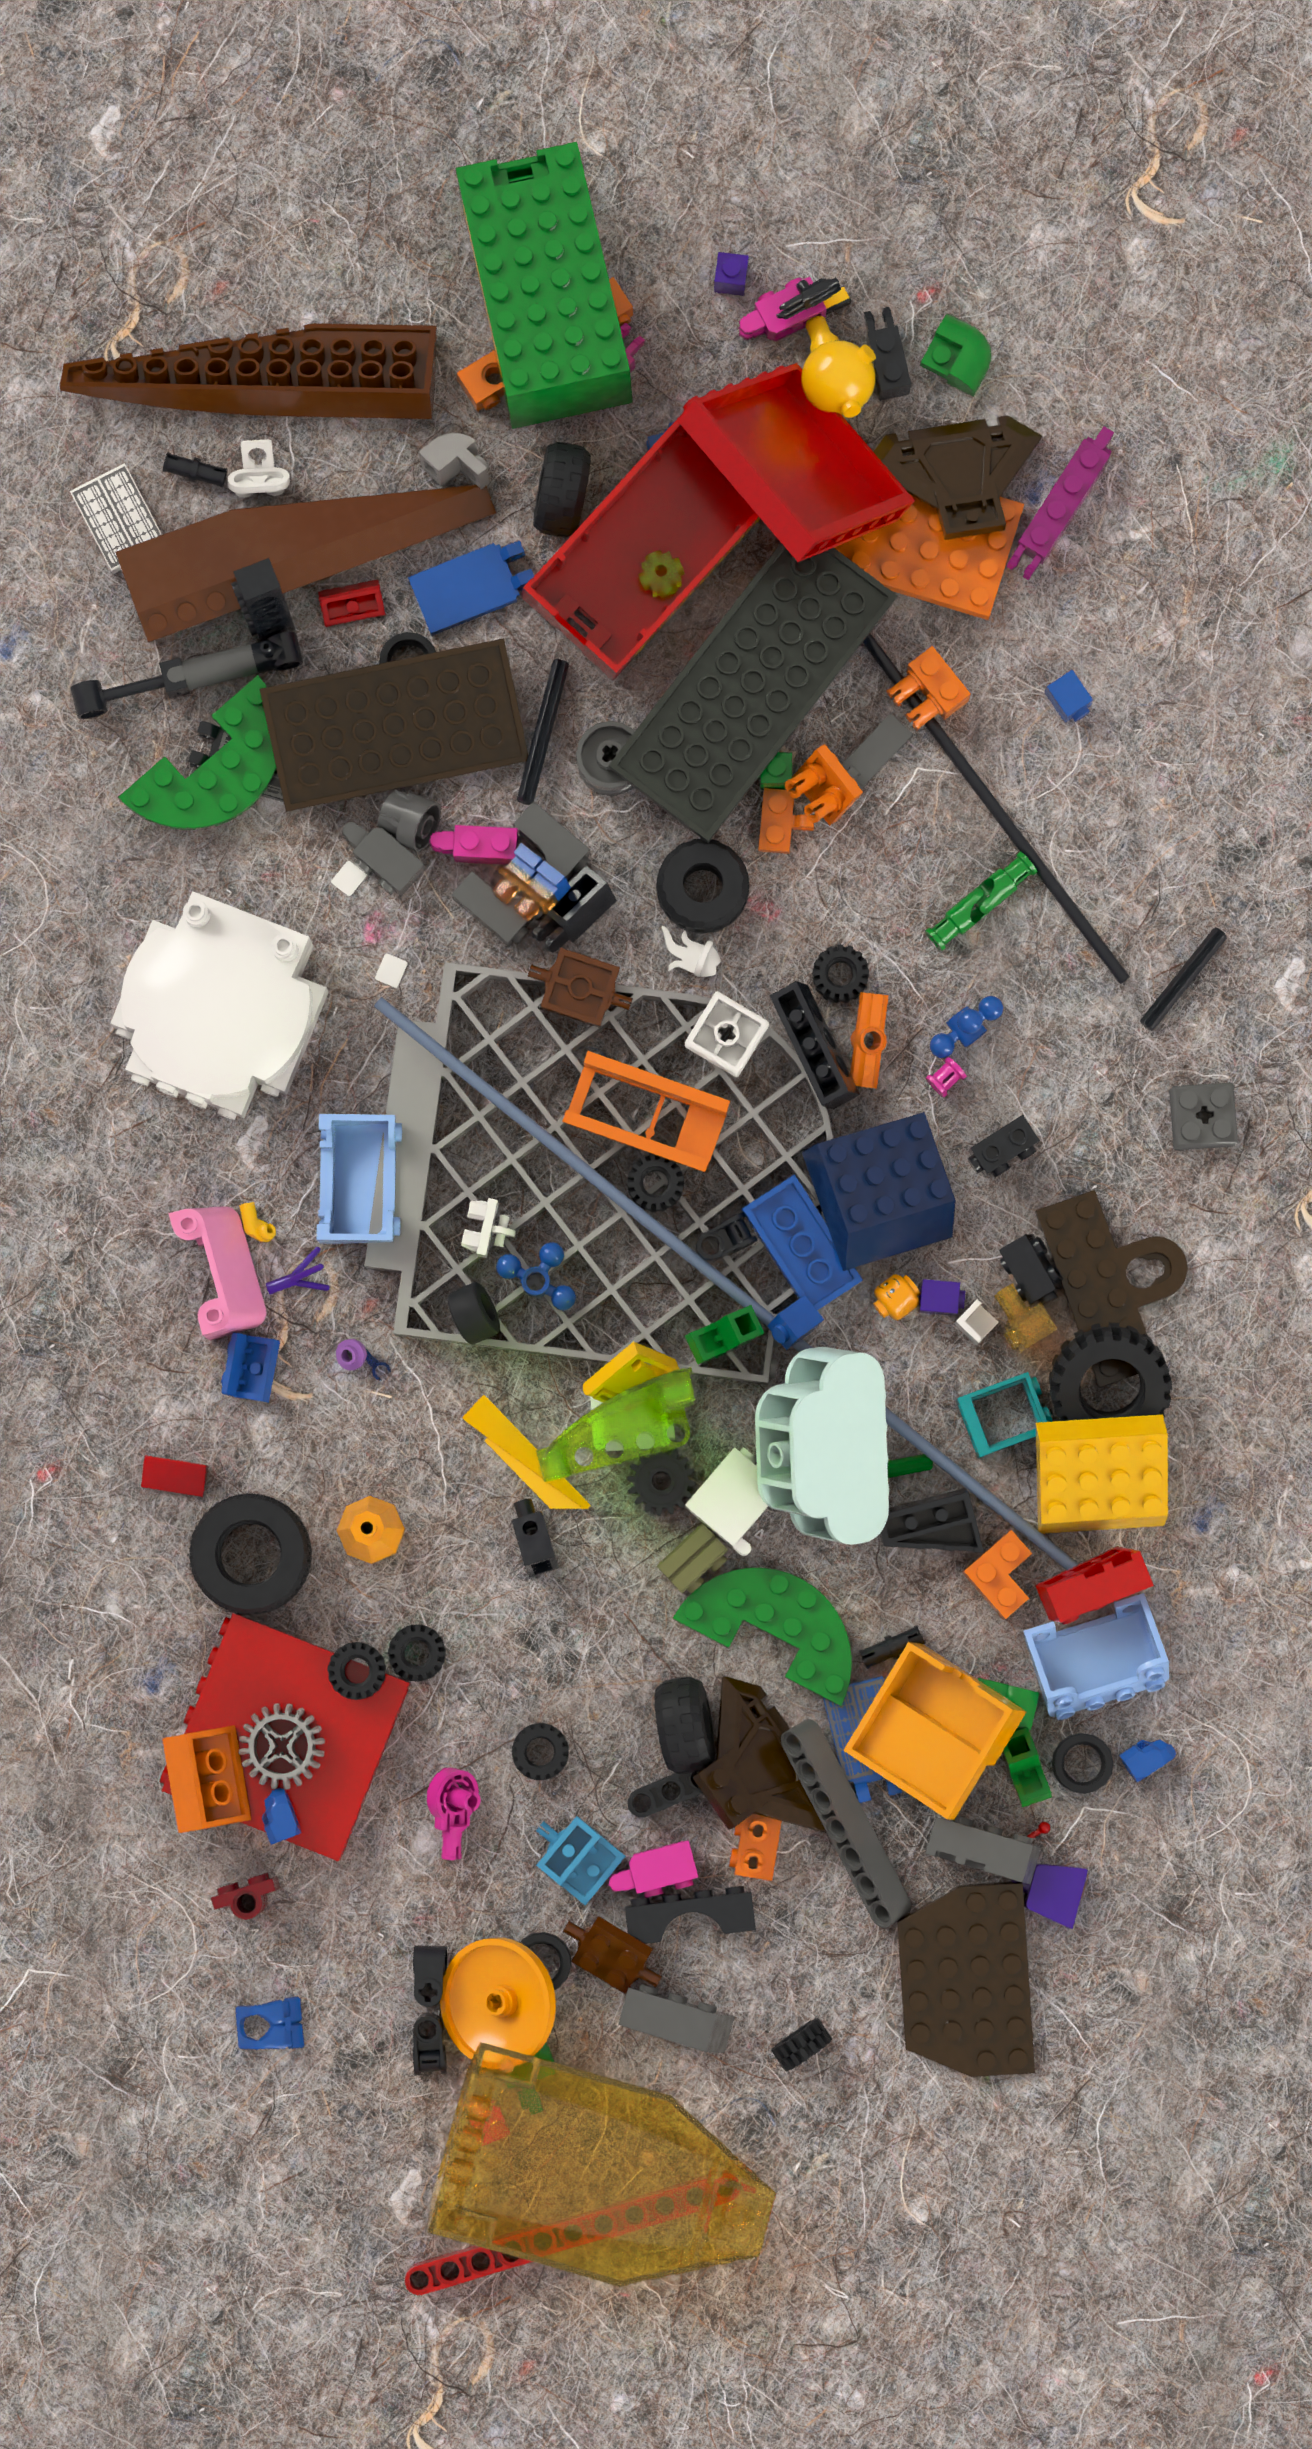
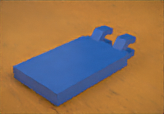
M520 540L508 544L502 549L500 544L495 545L492 543L408 577L431 636L517 602L516 597L520 595L519 592L534 577L532 569L520 572L515 576H512L509 569V563L526 557Z

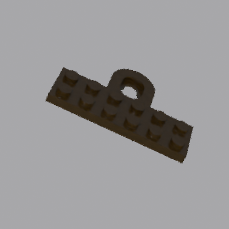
M1095 1190L1036 1210L1035 1213L1052 1261L1062 1275L1063 1280L1060 1282L1064 1288L1063 1291L1077 1330L1082 1329L1084 1332L1092 1329L1091 1325L1100 1323L1101 1327H1108L1109 1322L1119 1323L1122 1328H1126L1129 1325L1136 1328L1141 1335L1144 1333L1147 1335L1138 1308L1170 1297L1181 1288L1185 1282L1188 1270L1187 1260L1182 1249L1170 1239L1158 1236L1148 1237L1116 1248ZM1134 1259L1159 1260L1164 1265V1273L1156 1278L1152 1285L1147 1288L1134 1287L1129 1283L1126 1276L1127 1266ZM1107 1359L1091 1366L1098 1388L1138 1375L1130 1363L1119 1359Z

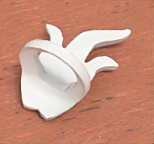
M662 926L668 950L682 960L670 963L668 971L674 968H681L694 973L697 977H707L716 974V966L721 963V959L713 947L714 942L707 941L705 945L691 941L687 937L686 930H684L681 939L687 948L673 942L668 929Z

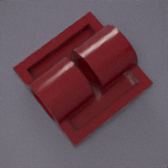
M267 1872L247 1879L249 1885L239 1888L238 1882L218 1888V1895L211 1897L214 1910L230 1905L233 1914L240 1919L248 1920L258 1916L267 1906L266 1894L281 1888L278 1876L270 1878ZM244 1894H250L255 1898L256 1906L254 1910H247L243 1906L242 1897Z

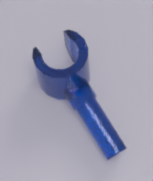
M366 1349V1361L372 1367V1375L377 1380L382 1381L376 1375L375 1369L379 1365H384L391 1373L390 1367L387 1363L378 1361Z

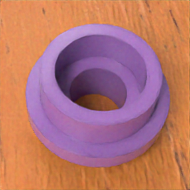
M355 1339L342 1341L336 1349L337 1361L346 1370L360 1368L367 1357L365 1346ZM348 1350L352 1353V1360L348 1357Z

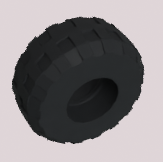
M556 442L548 445L546 448L533 518V526L540 533L568 538L579 527L591 462V454L583 446Z
M702 838L684 842L669 853L659 868L656 882L657 897L665 915L678 927L699 934L714 933L731 925L742 913L748 900L750 888L746 866L735 851L729 846L720 843V841L711 839L707 843ZM699 870L711 871L720 879L722 891L712 901L704 903L694 901L686 894L683 887L685 880L690 874Z
M692 1676L663 1681L655 1689L654 1699L659 1743L666 1767L677 1774L702 1771L715 1760L712 1718L703 1683Z

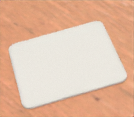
M347 861L332 879L331 883L347 896H351L367 875L352 862Z
M386 953L375 979L397 988L408 963Z

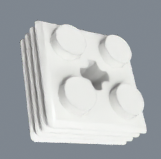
M717 991L686 1039L685 1047L734 1077H739L767 1031L769 1022ZM730 1027L733 1029L732 1035L735 1038L734 1040L728 1039L724 1042L721 1040L719 1030L726 1031Z

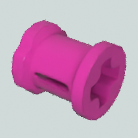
M950 1057L944 1060L945 1064L938 1071L925 1078L929 1085L943 1098L948 1095L947 1091L959 1079L964 1080L967 1077L961 1067Z

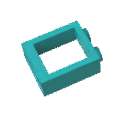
M1026 1372L956 1399L977 1458L1035 1438L1036 1428L988 1445L972 1403L976 1400L1022 1384L1036 1423L1053 1422L1048 1407H1041L1038 1395H1041L1042 1392L1036 1377L1030 1378L1029 1373Z

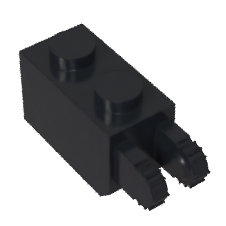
M890 307L882 308V319L885 322L886 328L878 330L875 329L872 313L870 311L863 312L867 330L866 344L876 355V359L872 363L875 369V383L879 400L882 401L910 394L911 380L898 325L894 326Z
M587 865L569 882L571 889L559 901L552 898L546 904L544 910L546 917L532 932V938L539 942L549 937L545 942V949L549 952H556L568 940L574 943L617 901L608 883Z

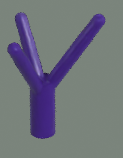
M315 1247L291 1274L267 1282L266 1287L269 1294H274L292 1286L328 1291L330 1289L329 1285L301 1280L324 1268L323 1264H318L304 1270L321 1251L320 1247Z

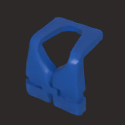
M299 1997L284 1998V2001L275 2000L255 2006L236 2007L238 2046L240 2049H286V2047L294 2049L304 2047L303 2025L299 2023L302 2020L301 1999ZM254 2015L260 2016L270 2024V2028L259 2040L250 2038L244 2031V2021L246 2018Z

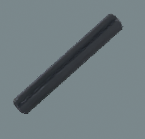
M1216 927L1211 930L1141 1018L1140 1023L1146 1029L1153 1031L1227 939V935L1222 930Z

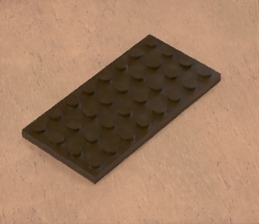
M504 638L259 689L286 812L526 762L528 758Z

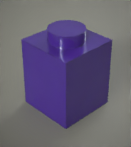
M718 252L714 280L715 293L745 295L749 262L748 255Z
M928 1279L921 1281L919 1313L957 1316L958 1309H964L965 1290H960V1282Z

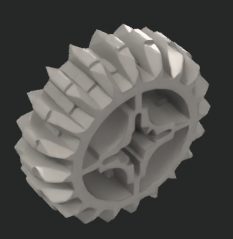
M276 1703L273 1707L274 1714H271L267 1707H263L261 1710L265 1718L261 1720L257 1714H253L251 1718L256 1723V1726L253 1727L249 1724L243 1726L251 1735L250 1737H239L240 1742L248 1743V1748L239 1749V1754L245 1755L249 1753L250 1759L243 1761L242 1765L243 1767L250 1766L251 1764L255 1766L249 1773L250 1777H255L259 1772L263 1774L259 1784L265 1785L268 1778H272V1789H277L279 1780H283L284 1789H290L291 1778L294 1779L297 1786L303 1784L300 1777L301 1773L308 1779L313 1777L312 1772L307 1769L309 1765L316 1769L320 1768L321 1764L313 1760L314 1755L319 1757L325 1755L324 1751L316 1750V1744H324L325 1739H315L314 1734L320 1732L322 1728L321 1726H315L312 1729L309 1727V1724L315 1719L313 1715L307 1717L305 1721L301 1719L305 1712L304 1708H299L296 1714L293 1715V1704H287L285 1713H281V1706L279 1703ZM278 1719H285L296 1723L297 1726L287 1734L281 1735L268 1724ZM260 1732L265 1735L270 1746L268 1752L261 1760L256 1749L257 1738ZM302 1733H305L308 1742V1751L304 1761L299 1758L294 1747L295 1742ZM294 1734L286 1746L289 1754L284 1755L283 1752H280V1755L275 1754L270 1758L277 1748L275 1739L280 1737L281 1741H283L284 1738L289 1739ZM284 1758L296 1769L289 1773H277L269 1770L267 1767L276 1759Z

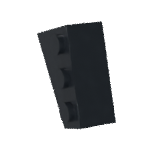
M966 1488L890 1507L887 1522L880 1533L881 1542L885 1547L984 1553L970 1495Z

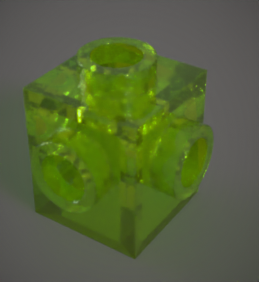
M661 550L645 556V562L641 563L642 572L638 574L644 591L650 589L653 598L659 595L661 598L676 593L678 587L682 586L680 576L685 574L679 558L673 559L670 551L663 554ZM662 567L667 569L665 576L660 577L655 573V570Z

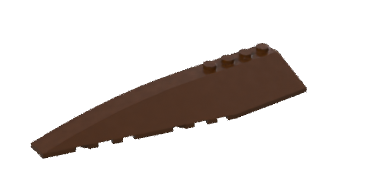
M313 323L304 325V330L289 332L288 327L276 329V334L258 337L257 332L245 334L246 337L235 341L226 337L178 345L179 350L164 352L163 348L151 349V354L133 357L132 353L120 354V357L111 361H106L102 357L64 363L60 381V391L120 402L189 411L260 416L432 419L435 395L437 326Z
M477 485L228 510L121 549L115 553L148 642L241 609L231 583L237 581L233 571L264 559H270L283 593L483 519L495 514L496 511L487 486L480 489Z

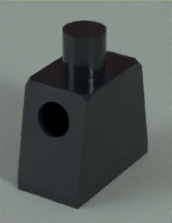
M531 1498L514 1503L518 1518L511 1521L529 1577L558 1569L559 1565L542 1511H535ZM530 1530H537L535 1534L527 1535Z

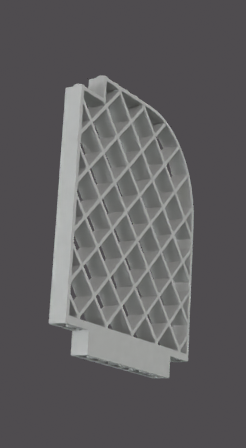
M445 962L436 1023L411 1021L447 1050L453 1004L457 1005L483 1038V1041L461 1056L459 1060L468 1065L490 1048L516 1081V1084L502 1095L510 1101L523 1091L550 1127L546 1131L552 1136L556 1134L569 1150L587 1164L588 1162L562 1130L568 1125L562 1122L564 1116L555 1121L529 1086L565 1058L581 1076L583 1066L574 1056L573 1052L609 1025L637 1060L630 1066L639 1069L643 1068L647 1072L658 1075L650 1062L685 1035L688 1037L703 1013L701 1011L686 1022L672 1003L704 1008L705 1010L711 998L692 994L615 984V993L633 998L630 1009L642 1000L659 1001L680 1028L643 1055L617 1022V1019L628 1010L616 1007L611 1012L609 1010L605 1012L600 1028L591 1026L566 1045L540 1011L544 994L533 1002L519 984L545 987V982L528 977V973ZM457 975L476 977L459 991L455 992ZM490 979L506 981L527 1007L489 1035L463 1000ZM534 1015L560 1051L522 1078L496 1043ZM768 1027L756 1049L770 1040L785 1054L800 1073L794 1079L753 1108L727 1075L726 1071L705 1059L713 1071L692 1087L702 1091L719 1078L746 1112V1115L719 1135L712 1155V1159L737 1191L701 1218L698 1217L685 1198L681 1196L677 1203L694 1223L677 1236L683 1242L698 1230L701 1234L709 1231L705 1225L740 1198H743L747 1204L754 1201L755 1199L749 1191L785 1164L795 1174L801 1185L814 1200L815 1207H821L814 1186L793 1158L823 1135H825L826 1141L833 1139L829 1114L826 1107L821 1105L797 1053L770 1027ZM397 1028L385 1115H395L396 1123H402V1142H396L395 1217H400L401 1230L400 1236H394V1242L367 1243L364 1264L366 1269L401 1273L393 1330L395 1336L608 1363L633 1341L640 1344L646 1340L653 1350L665 1354L651 1335L687 1307L692 1310L704 1327L711 1324L695 1301L716 1286L712 1281H708L689 1295L662 1260L672 1249L665 1245L656 1252L628 1216L629 1214L603 1193L602 1195L616 1211V1214L581 1241H578L551 1205L578 1186L585 1178L578 1173L545 1198L518 1163L542 1145V1143L534 1138L512 1155L485 1120L499 1108L491 1102L478 1111L452 1077L456 1073L449 1067L445 1068L444 1063L401 1028ZM612 1079L599 1088L594 1080H592L590 1090L593 1094L585 1100L581 1114L600 1101L621 1129L640 1136L645 1135L653 1117L633 1132L606 1097L607 1094L623 1082ZM445 1080L472 1113L473 1117L434 1145L442 1083ZM805 1081L815 1100L822 1120V1126L787 1152L759 1115ZM666 1098L670 1104L660 1111L656 1125L675 1111L684 1121L687 1115V1111L683 1107L684 1104ZM753 1121L780 1158L743 1185L716 1148ZM480 1124L506 1160L468 1188L441 1152ZM384 1133L382 1135L369 1234H378L382 1229ZM619 1142L589 1166L597 1171L629 1146ZM637 1149L642 1157L650 1156V1153ZM432 1156H435L463 1193L429 1219L423 1221ZM679 1165L682 1174L690 1169L688 1166ZM513 1167L540 1203L507 1228L517 1232L546 1210L573 1245L572 1248L564 1253L562 1263L557 1267H551L548 1275H551L579 1253L606 1288V1291L570 1318L562 1310L555 1308L551 1302V1297L545 1294L543 1296L563 1323L535 1345L518 1343L500 1319V1331L508 1341L487 1338L472 1345L467 1343L460 1333L440 1332L420 1305L458 1276L466 1286L471 1284L472 1282L465 1275L464 1271L483 1257H478L477 1252H474L458 1265L431 1228L468 1200L478 1201L474 1195ZM654 1171L660 1181L646 1190L649 1194L656 1195L663 1188L668 1187L667 1177L659 1171ZM622 1220L650 1257L612 1285L585 1248ZM423 1232L427 1234L453 1269L413 1298L421 1235ZM505 1236V1248L510 1254L515 1255L520 1260L521 1268L529 1269V1266L508 1240L509 1237ZM495 1237L491 1239L489 1252L497 1247L494 1246ZM707 1239V1242L717 1253L719 1251L717 1242L713 1239ZM759 1242L734 1262L728 1255L721 1258L727 1266L721 1273L726 1277L733 1274L747 1294L773 1316L776 1317L778 1314H773L772 1311L795 1295L793 1289L790 1288L769 1305H766L738 1269L765 1249L762 1242ZM656 1264L682 1297L683 1301L646 1329L618 1291L652 1265ZM533 1274L529 1277L527 1286L530 1289L536 1287L540 1290L543 1288L541 1281L545 1278L540 1274ZM522 1286L495 1305L497 1314L526 1294ZM610 1297H613L640 1333L613 1355L595 1353L574 1326ZM820 1308L819 1310H817V1311L820 1313V1315H821V1314H822V1308ZM411 1309L416 1310L431 1331L409 1328ZM768 1329L763 1375L749 1373L733 1351L725 1355L738 1372L700 1367L706 1362L698 1365L694 1361L690 1365L678 1364L680 1369L678 1373L768 1385L769 1378H775L777 1360L771 1359L773 1347H779L780 1343L774 1339L770 1329ZM569 1330L584 1351L548 1347L547 1345Z

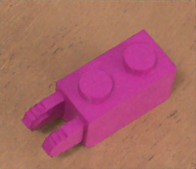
M801 277L795 278L785 285V289L777 293L769 291L757 299L758 302L755 303L754 311L747 314L746 317L743 316L741 321H739V336L744 338V340H752L753 337L756 338L765 333L768 339L779 341L805 328L806 322L815 316L826 318V307L821 302L789 319L777 318L776 315L783 311L779 307L800 294L796 285L802 279ZM810 277L803 279L806 280L809 285L813 283Z
M689 1839L633 1854L629 1861L630 1869L612 1874L609 1877L608 1885L616 1892L635 1888L637 1894L644 1893L645 1898L662 1894V1887L674 1884L677 1890L694 1885L693 1879L699 1877Z

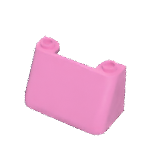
M227 1206L182 1209L168 1213L172 1228L179 1238L186 1241L196 1240L199 1246L204 1245L218 1298L203 1303L199 1308L198 1321L202 1335L211 1341L231 1335L233 1332L238 1333L261 1325L266 1317V1307L239 1214L233 1208Z

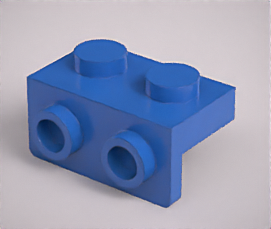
M233 1332L227 1347L228 1358L221 1380V1393L235 1398L269 1403L280 1341Z

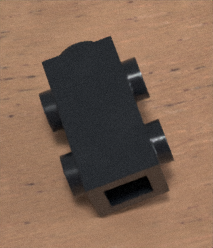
M1021 1115L972 1146L968 1151L971 1156L967 1159L977 1174L982 1172L984 1177L993 1174L996 1178L1011 1168L1008 1163L1019 1157L1023 1161L1037 1152L1034 1146L1040 1140L1024 1115Z
M1025 1234L999 1250L1002 1258H1000L1001 1264L1009 1275L1012 1274L1018 1283L1015 1286L1016 1291L1024 1302L1028 1301L1029 1305L1040 1303L1042 1307L1058 1298L1056 1293L1064 1289L1060 1282L1063 1278L1056 1265L1049 1263L1045 1255L1047 1248L1040 1237L1037 1236L1035 1238L1034 1234Z

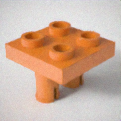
M825 744L812 753L792 776V779L785 782L787 792L793 788L796 789L790 794L792 798H798L804 793L811 802L804 807L806 816L815 812L809 820L816 823L821 818H824L829 826L838 821L863 793L856 780L848 774L840 764L837 756Z

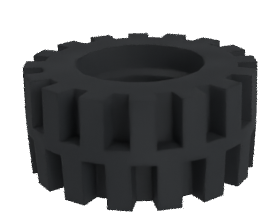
M536 1723L525 1727L516 1736L512 1746V1758L516 1768L524 1776L533 1780L553 1778L563 1770L569 1756L568 1743L564 1735L556 1727L545 1723ZM536 1738L547 1739L554 1748L553 1758L545 1765L533 1764L527 1756L528 1745Z

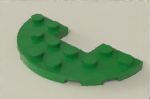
M259 675L211 715L212 719L231 738L229 742L186 779L164 756L118 796V799L128 809L143 819L179 830H196L214 825L218 826L236 818L249 809L265 792L276 770L259 690L267 686Z
M744 1568L726 1572L697 1588L687 1597L674 1615V1621L728 1649L743 1621L799 1649L785 1678L840 1707L842 1706L850 1684L852 1656L848 1635L839 1614L830 1601L803 1579L787 1572L769 1568Z

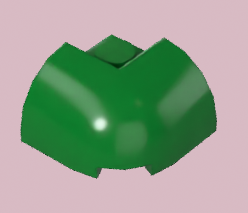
M947 313L937 328L935 336L920 362V366L947 379V384L974 397L989 369L992 358L991 347L986 337L976 327Z

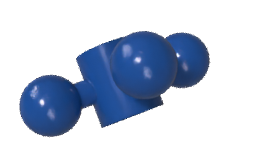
M987 996L980 1001L979 1011L970 1009L967 1006L946 1022L952 1032L949 1034L939 1033L931 1039L930 1050L932 1054L938 1058H946L953 1053L954 1043L958 1040L966 1048L987 1032L982 1022L985 1019L989 1021L996 1020L1002 1015L1003 1003L995 996Z
M549 1242L543 1245L539 1252L541 1261L539 1267H531L527 1270L521 1268V1262L515 1255L505 1254L498 1259L496 1263L497 1273L505 1279H513L515 1277L520 1279L525 1293L529 1296L538 1298L546 1294L551 1297L553 1306L559 1310H568L575 1304L576 1294L574 1290L566 1285L558 1287L551 1285L548 1275L550 1268L557 1267L564 1259V1250L559 1244ZM533 1274H540L545 1278V1284L540 1290H531L527 1286L528 1278Z

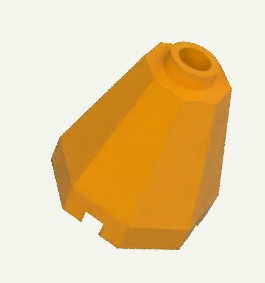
M372 1496L346 1506L337 1528V1533L346 1554L370 1564L396 1554L405 1531L395 1505ZM372 1523L373 1531L370 1534H365L363 1530L364 1524Z

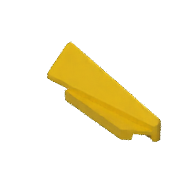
M482 1395L462 1417L468 1424L487 1437L484 1441L550 1509H589L591 1507L587 1500L485 1395Z

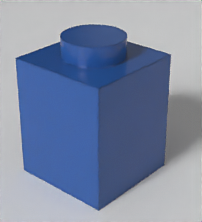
M1073 670L1046 687L1045 695L1065 723L1072 718L1077 722L1090 713L1088 708L1091 706L1093 699Z
M804 1295L780 1312L767 1327L770 1329L774 1339L788 1350L813 1332L824 1318Z

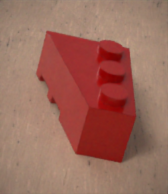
M1119 1546L1035 1585L1049 1620L1062 1623L1063 1625L1076 1621L1081 1614L1101 1609L1109 1603L1154 1586L1141 1552Z

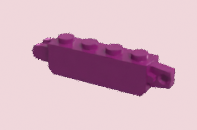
M1103 426L1095 440L1088 436L1087 439L1082 441L1018 541L1016 551L1008 562L1007 568L1011 570L1016 568L1022 555L1026 554L1033 559L1026 567L1023 575L1029 581L1039 564L1043 565L1106 467L1112 453L1106 447L1113 437V431Z

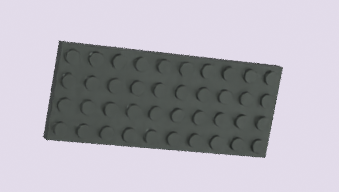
M780 543L615 756L608 768L709 843L890 608L897 595L835 548L797 562L784 545Z

